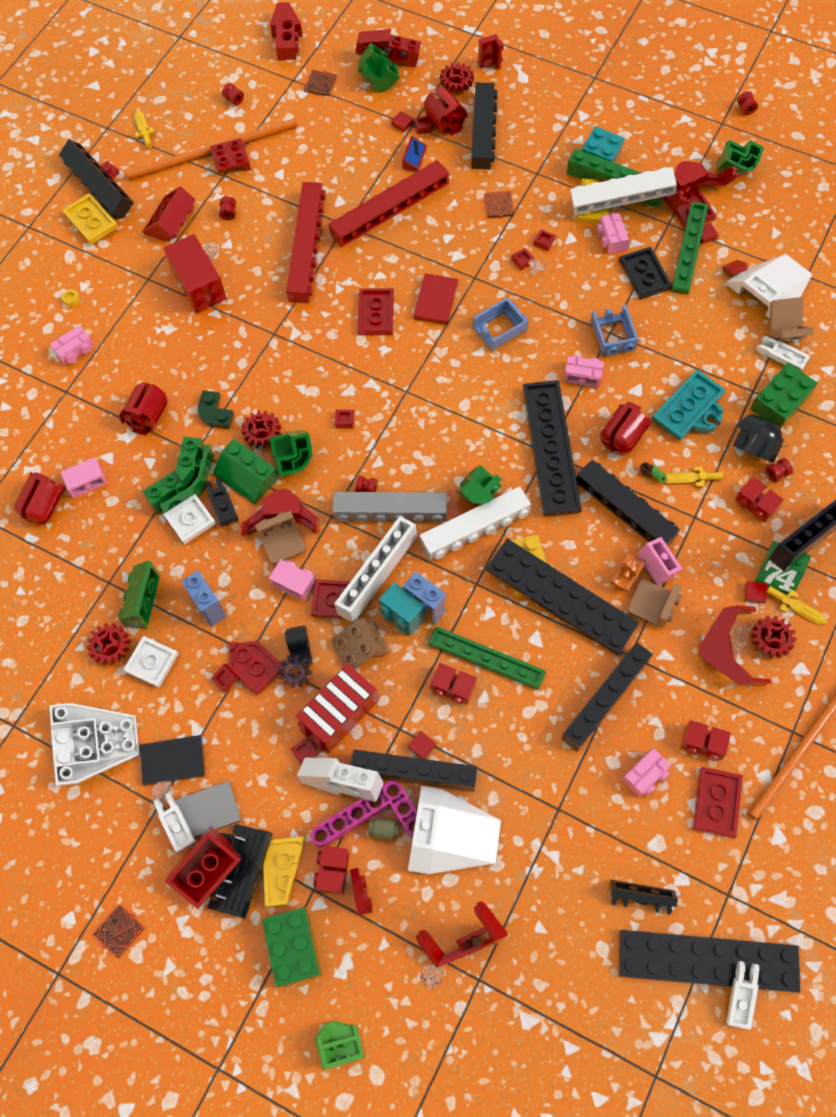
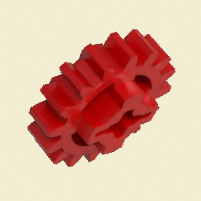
M459 62L456 65L451 63L450 67L446 65L440 74L441 86L449 89L450 92L453 90L455 94L458 91L463 93L464 89L468 91L474 82L473 70H470V66L465 67V63L459 65Z
M257 410L256 415L250 413L251 418L245 417L246 423L241 424L243 427L241 432L245 442L248 441L249 446L255 444V447L258 449L259 445H262L264 449L266 444L270 445V436L281 434V425L278 417L275 418L273 413L268 415L265 410L261 414Z
M776 615L772 620L769 616H766L764 620L759 619L758 624L753 626L752 629L754 631L750 635L754 637L751 643L758 645L755 650L761 649L763 651L762 656L767 653L770 659L774 655L778 659L783 655H788L789 650L794 648L792 643L797 640V638L792 637L795 634V630L789 629L792 625L791 623L784 624L785 619L783 618L779 621Z
M105 623L104 628L101 629V627L97 626V632L91 631L93 637L87 638L90 645H87L86 648L90 651L88 655L96 663L100 662L105 666L108 662L110 666H113V661L116 660L120 663L121 656L127 657L124 652L130 651L127 644H130L131 640L127 638L129 634L124 631L122 626L117 628L116 624L112 623L111 627H109ZM117 635L120 636L121 642L117 640Z

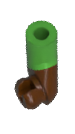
M647 462L640 465V472L643 475L654 477L660 483L667 479V476L655 465Z

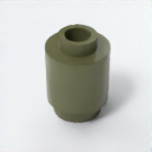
M378 817L370 819L368 836H373V839L394 841L395 837H399L400 824H396L395 819Z

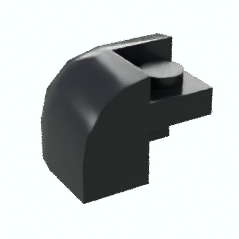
M750 414L745 416L737 426L741 430L733 446L774 463L784 441L780 429L781 426L758 415Z

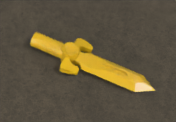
M136 109L133 115L138 131L135 133L136 138H143L146 148H151L152 143L149 135L153 134L154 130L152 127H149L148 130L143 112Z
M699 466L694 468V472L666 473L667 479L664 482L667 484L693 483L699 480L700 482H696L695 486L704 487L705 480H722L723 474L722 472L706 473L703 471V467Z
M769 586L767 589L768 594L782 602L780 610L789 612V609L786 607V604H788L791 610L811 622L827 624L822 613L798 599H791L790 596L798 597L794 590H790L788 595H785L772 586Z

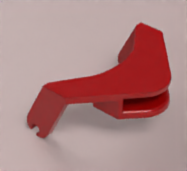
M683 161L677 165L674 173L677 184L676 194L667 196L666 203L672 210H675L686 203V197L683 198V195L694 187L701 185L724 187L739 177V173H735L737 168L733 166L721 174L708 172L701 163Z
M277 489L263 500V507L247 521L241 522V535H251L257 531L255 525L259 524L260 521L271 519L281 512L291 511L294 521L309 528L315 534L319 533V518L302 505L301 500L291 491Z
M736 605L723 608L701 642V657L738 685L764 686L772 684L771 679L753 678L734 658L730 638L731 628L738 614L745 615L757 612L756 607Z
M484 902L476 903L477 906L474 907V912L484 927L456 940L459 947L457 950L444 954L426 930H421L416 935L418 944L436 968L495 945L508 937L507 931ZM488 933L489 939L473 946L472 939Z

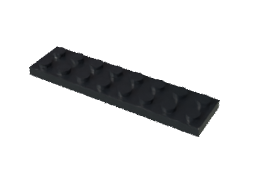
M559 380L523 384V393L543 516L581 513L582 508Z
M508 538L486 568L487 572L617 656L621 653L639 624L632 617Z
M620 930L619 977L732 987L734 978H736L737 963L742 961L745 964L743 980L750 981L749 975L752 964L759 965L758 989L801 993L799 945Z

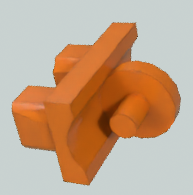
M628 554L611 580V583L628 593L646 563Z

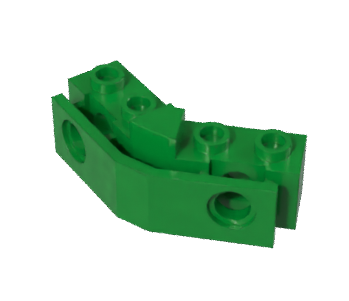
M183 437L175 470L142 491L157 514L162 511L166 513L194 494L199 497L205 490V482L208 480L214 456L209 444L204 446L200 438ZM191 481H194L191 486L185 488Z

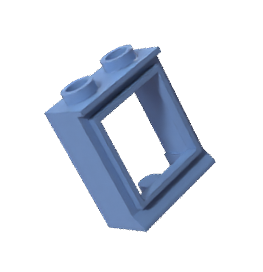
M508 297L473 317V329L492 352L514 337L527 332V317L519 312L516 304L511 302ZM505 314L515 327L493 338L489 334L488 328L483 326Z
M626 305L622 306L621 314L613 315L612 309H607L604 317L597 318L596 311H592L590 323L595 332L602 356H612L616 353L630 352L636 349L638 336ZM622 322L627 339L606 344L600 326Z
M198 570L181 581L210 627L227 617L220 602Z
M415 571L403 585V589L413 597L416 596L423 601L422 604L425 605V612L430 607L432 608V624L435 625L447 611L445 609V596L447 594Z

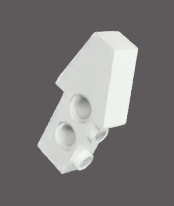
M304 758L297 774L302 784L338 796L346 794L374 802L377 801L383 786V781L378 772L339 763L336 758Z

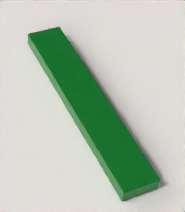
M691 202L672 292L689 294L708 204Z
M437 626L428 643V646L536 690H539L546 673L543 669Z

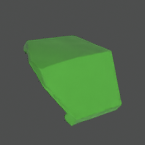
M338 1021L324 1024L315 1037L322 1071L365 1058L357 1026Z

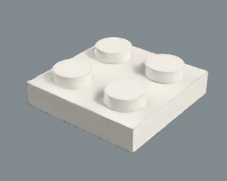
M196 494L164 513L165 518L184 545L216 525L215 520Z
M143 636L123 671L160 688L179 653Z

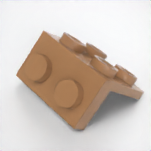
M802 297L771 301L770 337L779 338V341H790L792 337H795V339H805L806 335H813L814 327L803 326Z
M291 511L281 512L276 517L264 519L255 525L272 565L278 564L280 559L285 561L306 552V547L296 527Z
M643 579L640 581L627 611L633 616L663 628L666 622H671L675 611L672 610L674 604L678 606L682 595L679 594L681 586L674 584L670 591Z
M359 618L332 639V643L344 665L348 663L351 667L357 669L371 657L385 656L389 653L386 647L387 643L380 636L377 630L378 627L372 619Z

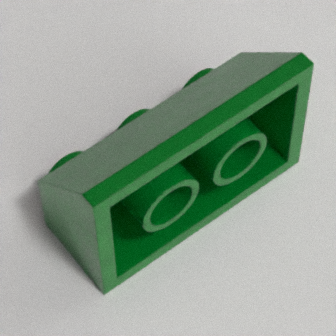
M235 439L221 451L213 471L214 476L220 477L221 481L254 505L279 479L275 467Z
M151 561L133 566L132 572L129 573L128 589L125 590L123 596L124 605L119 611V619L125 627L148 629L160 580V574Z

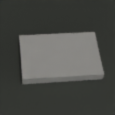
M230 781L175 800L194 838L202 836L210 826L215 830H219L242 821Z

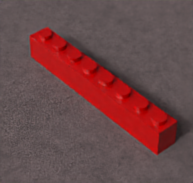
M438 160L428 164L406 179H402L394 186L387 188L365 203L346 212L343 216L334 219L329 223L330 235L341 248L448 185L449 172Z
M302 182L286 290L288 302L309 303L310 296H313V286L311 284L315 281V272L313 271L317 267L315 255L319 253L317 240L321 238L319 227H322L321 213L324 214L323 200H326V190H323L322 183Z

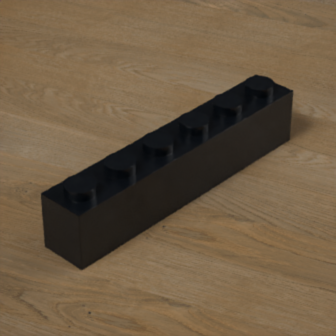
M476 82L471 169H491V162L495 161V152H492V150H495V139H492V137H496V127H493V125H496L497 115L493 114V112H497V102H494V100H497L498 90H494L495 83Z
M68 139L59 153V156L64 160L63 163L72 169V173L81 179L80 182L90 189L89 192L99 199L98 202L108 209L107 212L110 215L124 218L134 201L80 143Z
M591 460L577 474L576 480L580 487L648 542L662 537L666 545L669 546L677 537L680 529H678L674 522L668 521L659 510L653 509L644 498L638 497L629 486L623 485L615 475L608 473L600 463Z
M836 500L779 543L769 557V560L785 572L836 530Z
M636 642L562 736V740L578 752L644 669L653 653Z
M353 750L351 766L376 771L381 779L470 792L475 790L477 766Z

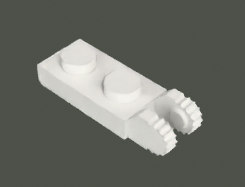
M766 336L761 340L763 345L760 344L756 348L759 354L768 356L784 365L790 363L800 371L803 370L810 358V355Z
M168 792L165 796L171 807L170 809L165 811L159 799L154 800V804L159 813L158 817L175 852L180 853L194 845L196 840L180 807L176 804L172 794Z
M739 961L735 972L736 978L733 981L726 1023L729 1026L751 1030L759 987L757 984L759 965L752 964L749 975L750 981L743 980L745 964Z

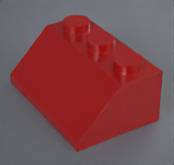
M181 186L169 192L160 202L142 233L163 241H167L170 238L174 239L179 233V226L181 227L185 223L186 215L193 210V204L196 199Z
M210 826L171 870L165 883L199 909L239 863L241 857L229 841Z

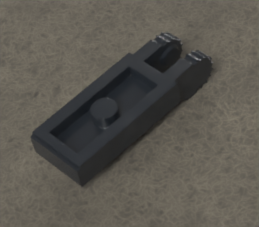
M220 477L216 478V483L220 489L213 491L209 481L205 482L219 523L221 527L239 521L226 487L223 486Z

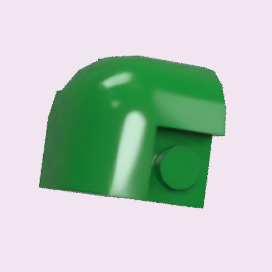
M370 43L359 60L358 72L367 81H371L372 89L385 91L390 89L400 78L396 63L392 64L387 58L388 54Z
M728 140L725 143L721 157L717 161V167L726 171L734 166L737 168L735 173H739V176L748 174L760 162L764 147L751 140L744 146Z
M307 431L285 432V434L269 437L272 461L279 477L303 471L312 458V447Z
M478 465L459 484L461 487L456 489L455 492L469 504L480 505L489 503L495 499L493 495L501 487L499 482L502 479L497 474L491 475L482 465Z

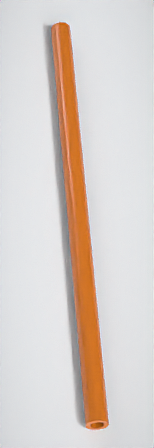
M294 118L212 145L241 138L244 144L297 127V123ZM212 145L133 169L126 173L129 180L197 159L212 154L210 148Z
M836 693L750 810L748 815L752 819L758 820L836 712Z

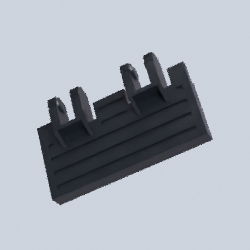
M235 824L233 833L240 835L239 837L221 833V835L232 842L231 845L241 857V860L210 895L217 897L218 901L210 899L207 908L245 919L273 833Z

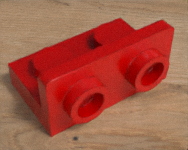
M497 34L479 39L477 63L480 68L495 64L497 70L501 69L504 45L502 40H499Z

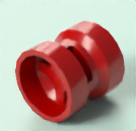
M228 83L222 90V96L230 100L233 105L238 106L244 99V92L237 89L232 83Z
M746 91L738 96L737 103L744 115H750L757 110L758 104L754 100L752 92Z
M229 196L222 197L219 203V216L223 220H233L236 216V200Z
M782 458L777 461V464L767 466L766 474L772 482L777 483L782 480V477L792 475L793 467L786 458Z
M359 475L356 481L355 492H376L378 479H366L365 476Z

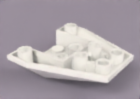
M784 254L736 274L727 281L726 285L738 294L745 289L751 292L769 307L765 316L770 319L771 301L801 297L812 277V273L787 254Z
M73 703L49 705L56 786L80 783L140 755L135 715Z
M421 786L408 871L435 874L495 864L501 820L443 789Z

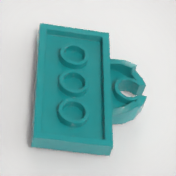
M696 370L652 416L651 420L680 441L691 429L700 433L712 432L717 426L707 422L706 419H713L717 425H720L723 409L716 402L725 394L726 389L699 370Z

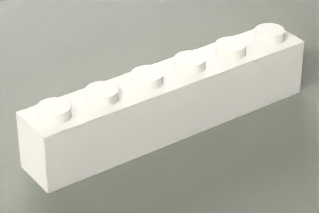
M664 167L651 172L645 171L642 174L627 175L618 179L613 178L600 183L594 182L586 186H576L570 189L574 216L676 194L677 184L673 167Z
M519 486L493 499L489 503L482 504L420 534V544L430 561L441 559L446 553L457 551L468 542L473 543L485 534H492L501 526L506 527L517 518L522 519L530 513L531 503Z
M399 516L334 603L339 616L352 623L356 621L417 538L416 524Z

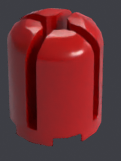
M437 88L434 90L437 98L433 93L426 97L424 111L443 135L450 134L453 136L463 129L462 124L465 118L468 119V113L448 89Z
M142 382L136 385L119 414V420L122 424L125 422L128 426L132 427V432L147 435L148 432H153L167 406L165 392L154 384Z
M634 403L620 404L600 432L602 444L609 451H615L617 455H628L650 427L652 422L650 416L647 418L640 411L641 407Z
M30 472L14 504V510L17 515L29 522L33 521L37 525L47 524L51 520L66 487L61 483L58 486L55 485L54 481L37 472L33 474Z

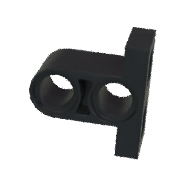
M306 625L286 629L285 639L291 655L293 668L313 664Z

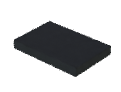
M651 247L619 257V262L640 300L672 289V284Z
M201 735L140 745L142 784L144 786L205 776Z

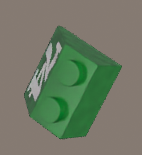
M773 541L766 552L755 582L767 583V587L772 586L783 594L788 595L790 590L796 591L806 571L811 555H804L784 572L769 560V557L779 544V542Z

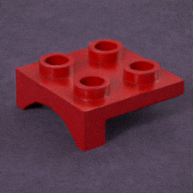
M241 138L210 146L218 173L239 167H244L245 171L251 170Z

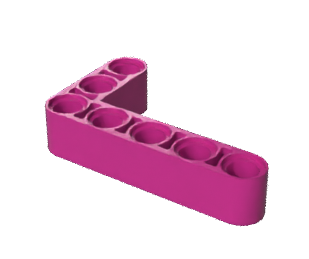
M389 781L381 788L378 799L381 801L379 807L373 808L370 806V800L361 798L316 826L311 832V840L316 847L329 846L390 807L407 835L413 839L414 833L409 830V827L416 822L417 811L402 786L396 781ZM390 788H397L399 793L391 797L388 795V790ZM403 805L410 808V811L405 815L398 812L399 808ZM355 810L363 812L360 819L352 818V813ZM337 821L345 823L344 828L340 831L334 829ZM320 832L326 833V839L323 842L316 841V836Z

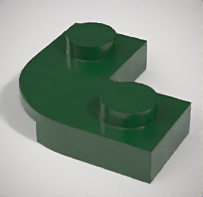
M202 390L198 404L200 418L210 427L230 429L234 416L233 410L218 408L221 398L220 392Z

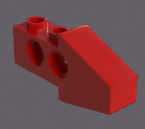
M289 2L277 3L270 22L272 38H276L278 61L296 60V53H299L297 41H299V37H303L301 22Z
M391 29L359 32L356 54L362 56L368 45L372 43L388 54L387 58L391 62L416 67L421 41L392 35Z

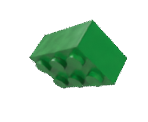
M787 363L758 394L750 409L759 416L777 423L781 426V429L812 395L818 383L790 363Z
M305 907L262 919L275 986L277 988L322 976L308 910Z

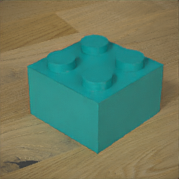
M595 126L581 151L615 163L622 151L625 138Z
M395 582L379 599L381 616L387 622L392 621L396 624V628L403 634L407 633L411 636L426 619L425 605Z

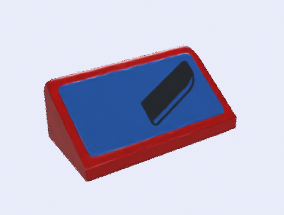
M413 136L410 137L404 153L402 167L403 169L419 171L427 145Z

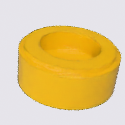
M67 290L62 294L61 299L65 306L75 307L79 304L80 296L77 291Z

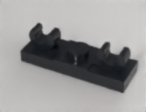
M616 880L610 881L612 905L616 904L618 898L624 899V907H627L628 899H632L642 905H647L648 903L655 904V911L659 913V908L665 905L669 915L672 913V906L677 907L678 898L675 890Z

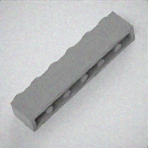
M334 492L333 517L334 520L339 522H347L348 520H356L358 522H366L367 520L396 522L399 516L416 523L423 521L440 523L446 521L447 493Z

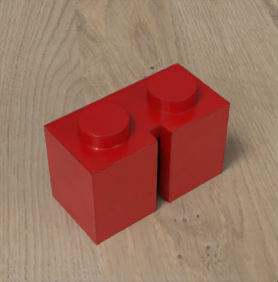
M752 477L739 491L735 500L741 507L747 508L757 519L766 523L780 507L784 499L771 489L766 494H763L762 492L767 486L755 477Z
M439 663L430 683V689L437 696L444 697L445 695L452 698L451 700L457 704L462 705L465 703L468 705L477 683V677L462 671L459 674H455V668Z
M690 720L685 728L681 748L686 749V752L689 754H702L711 761H719L726 756L731 732L715 727L708 731V725Z
M322 846V851H318L317 864H320V869L318 873H315L313 886H316L318 892L344 894L350 853L348 849Z

